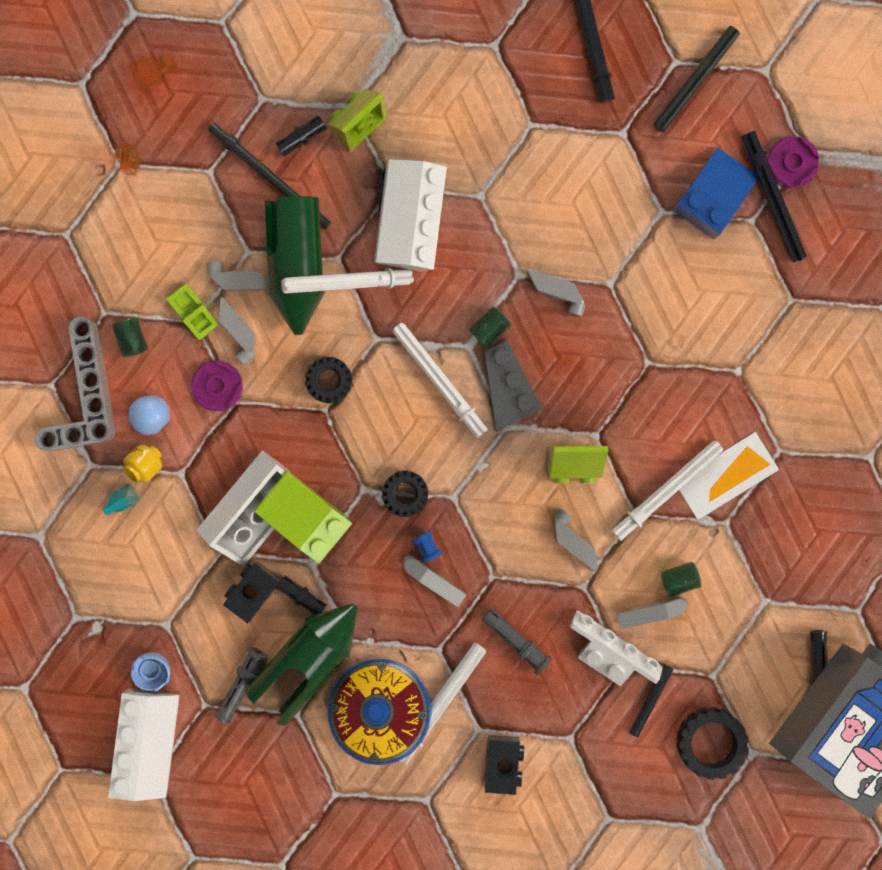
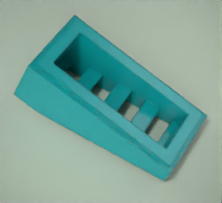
M127 484L110 494L103 508L104 514L121 513L139 502L140 498L133 486Z

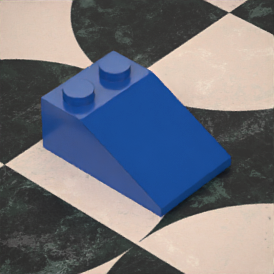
M717 147L673 211L706 235L715 239L723 232L758 177Z

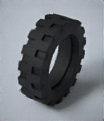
M710 707V709L700 708L698 712L690 713L688 715L689 718L681 723L680 732L678 731L677 749L683 762L696 775L706 777L709 780H715V778L725 779L727 778L726 775L730 773L732 775L738 771L737 768L743 766L745 762L744 757L748 755L749 751L747 747L749 740L743 725L729 712L716 707ZM706 723H721L732 734V750L727 758L719 763H703L696 758L692 751L693 735L698 728Z

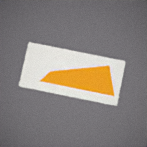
M754 432L720 453L681 487L679 491L699 520L779 469L757 433Z

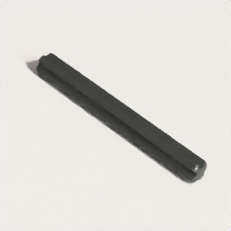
M729 26L657 118L653 124L655 129L663 133L670 126L740 35V32L735 27Z

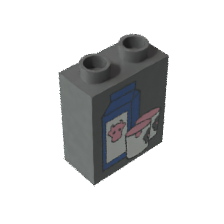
M869 643L861 654L851 647L842 644L769 744L868 819L871 818L882 803V651Z

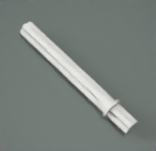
M386 268L384 271L289 277L281 281V286L284 293L367 287H386L391 289L395 285H409L413 283L414 278L412 277L413 272L411 269L393 271L391 268Z
M404 323L398 324L392 330L394 335L460 417L459 422L463 421L476 438L481 436L488 429L475 414V407L472 409L467 401L464 400Z
M712 441L640 506H637L632 512L628 511V516L611 530L613 534L621 541L637 526L641 528V524L655 510L723 451L722 446L717 441Z
M474 643L432 701L431 723L427 735L485 655V648L478 643ZM417 749L400 761L407 765Z

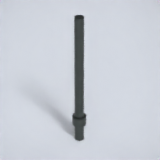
M215 122L209 126L208 131L222 142V146L229 152L233 151L284 196H300L240 145V140L233 134H227ZM320 213V226L326 230L330 226L331 221Z

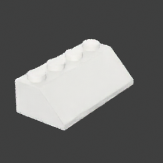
M387 160L374 263L419 272L434 270L446 166L425 161Z
M261 451L196 531L210 547L244 566L274 530L254 510L288 469L270 455Z
M129 688L122 693L108 798L141 801L167 797L180 694L144 691Z

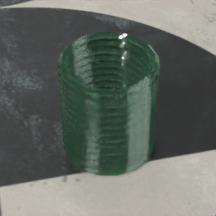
M492 306L469 330L482 345L489 348L501 334L511 327V323L496 307Z
M137 317L127 318L112 325L115 340H117V345H119V350L124 358L143 353L149 348L147 347L148 345L146 344V339H144L142 327H140L139 318Z
M692 561L681 564V566L666 569V571H661L665 590L671 598L672 596H678V594L680 595L702 587L699 572Z

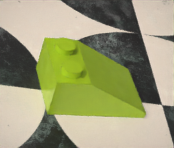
M364 89L361 93L356 92L348 99V105L342 111L338 109L329 117L330 122L327 125L330 132L349 152L353 151L387 119L384 96L379 92Z
M608 446L547 447L548 478H554V483H569V478H580V483H595V478H602L608 455Z
M288 470L254 510L268 524L318 564L352 524L344 513Z

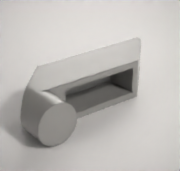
M207 262V273L227 292L269 291L268 281L258 271L223 272L222 262Z
M528 268L527 274L536 292L570 303L568 313L577 317L583 316L585 304L574 283Z
M222 297L220 298L219 321L243 348L236 356L247 366L255 357L256 334Z
M559 509L554 515L556 541L597 572L595 548L566 526L572 517L562 509Z
M406 556L403 559L402 566L407 573L459 607L466 597V593L418 561L414 556Z
M679 596L672 600L623 611L617 614L620 627L624 629L676 617L686 611L688 602L684 597Z

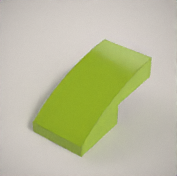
M187 283L166 298L198 340H201L219 325Z

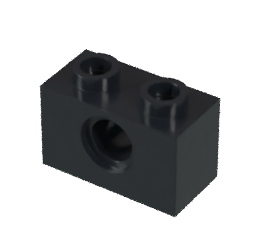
M258 561L253 566L248 564L239 575L243 578L237 586L233 584L224 595L227 600L223 605L247 624L254 618L282 580ZM247 584H252L256 587L257 595L255 597L246 595L245 586Z
M488 735L484 780L485 793L516 795L517 787L522 786V771H518L519 761L524 760V745H520L519 737ZM501 760H509L512 763L511 767L507 770L499 769L497 765Z

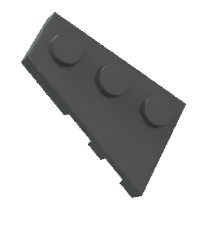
M508 340L485 351L484 355L496 432L541 410L542 407Z

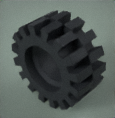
M325 356L321 359H316L312 365H309L308 371L305 373L307 391L320 402L337 403L345 398L351 390L353 380L351 371L343 361L335 357ZM326 370L336 372L339 378L338 385L332 390H325L319 384V377Z
M398 471L392 474L382 487V501L385 507L392 514L399 517H411L419 513L426 505L428 488L423 478L415 472ZM404 483L410 484L415 490V498L408 504L400 503L395 497L396 488Z

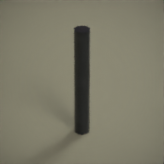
M666 664L663 666L660 680L652 687L629 731L631 735L639 737L674 670Z

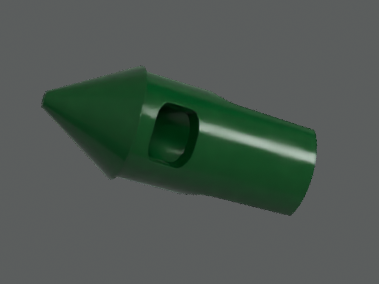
M311 196L277 197V202L265 201L269 287L267 295L294 335H303L326 291L284 293L281 281L289 277L323 275L319 198Z
M351 603L306 617L305 622L246 688L245 691L250 701L254 704L287 669L293 668L303 672L306 677L279 709L282 716L278 719L277 724L286 726L329 678V673L339 663L343 662L345 658L350 657L358 607Z

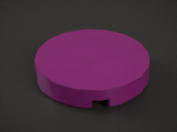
M790 136L783 138L772 147L767 157L777 184L790 189L801 187L810 182L818 172V151L811 142L802 137Z
M217 360L205 363L198 368L193 375L191 388L196 402L204 409L215 412L226 411L235 406L240 400L243 392V379L238 370L231 364Z

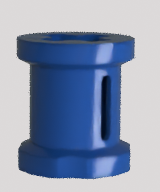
M432 530L411 540L412 544H416L421 553L423 564L443 554L432 538Z

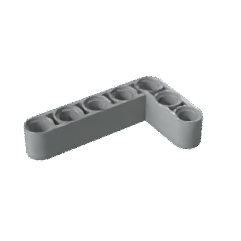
M84 317L74 318L69 325L84 421L40 429L35 435V444L43 451H60L106 443L115 436L116 429L99 329L94 321ZM87 323L89 331L86 335L81 336L79 328L82 324ZM91 348L93 357L90 361L86 362L83 354L85 350ZM94 373L97 376V383L90 387L88 385V377ZM95 399H99L102 404L98 412H94L92 409V403ZM100 424H103L106 428V433L102 438H99L96 434V428ZM77 428L80 432V438L77 442H74L71 439V432ZM49 433H52L55 438L52 446H48L46 443V436Z

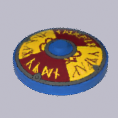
M372 659L351 667L337 681L329 699L328 721L336 742L349 756L366 764L386 765L406 758L423 742L431 723V701L423 681L409 667L393 660Z

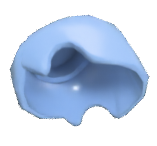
M146 395L135 400L130 406L128 421L136 432L142 435H153L161 431L170 421V407L163 398L157 395Z
M147 652L140 655L133 662L131 678L134 684L142 690L158 691L169 683L171 667L168 660L160 653Z

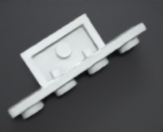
M576 611L570 627L589 640L579 652L578 659L619 686L627 680L634 670L655 684L660 680L663 667L654 658L646 656L637 650L634 645L616 636L613 631L596 623L590 616Z

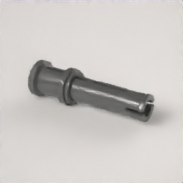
M493 608L482 618V621L517 652L516 655L519 660H524L534 669L536 675L542 672L551 661L552 657L550 655L546 656L535 646L536 643L533 640L528 641Z
M248 647V654L245 660L236 669L237 677L218 712L215 714V718L222 723L230 724L236 709L246 693V688L257 677L263 662L269 659L266 653L255 647Z

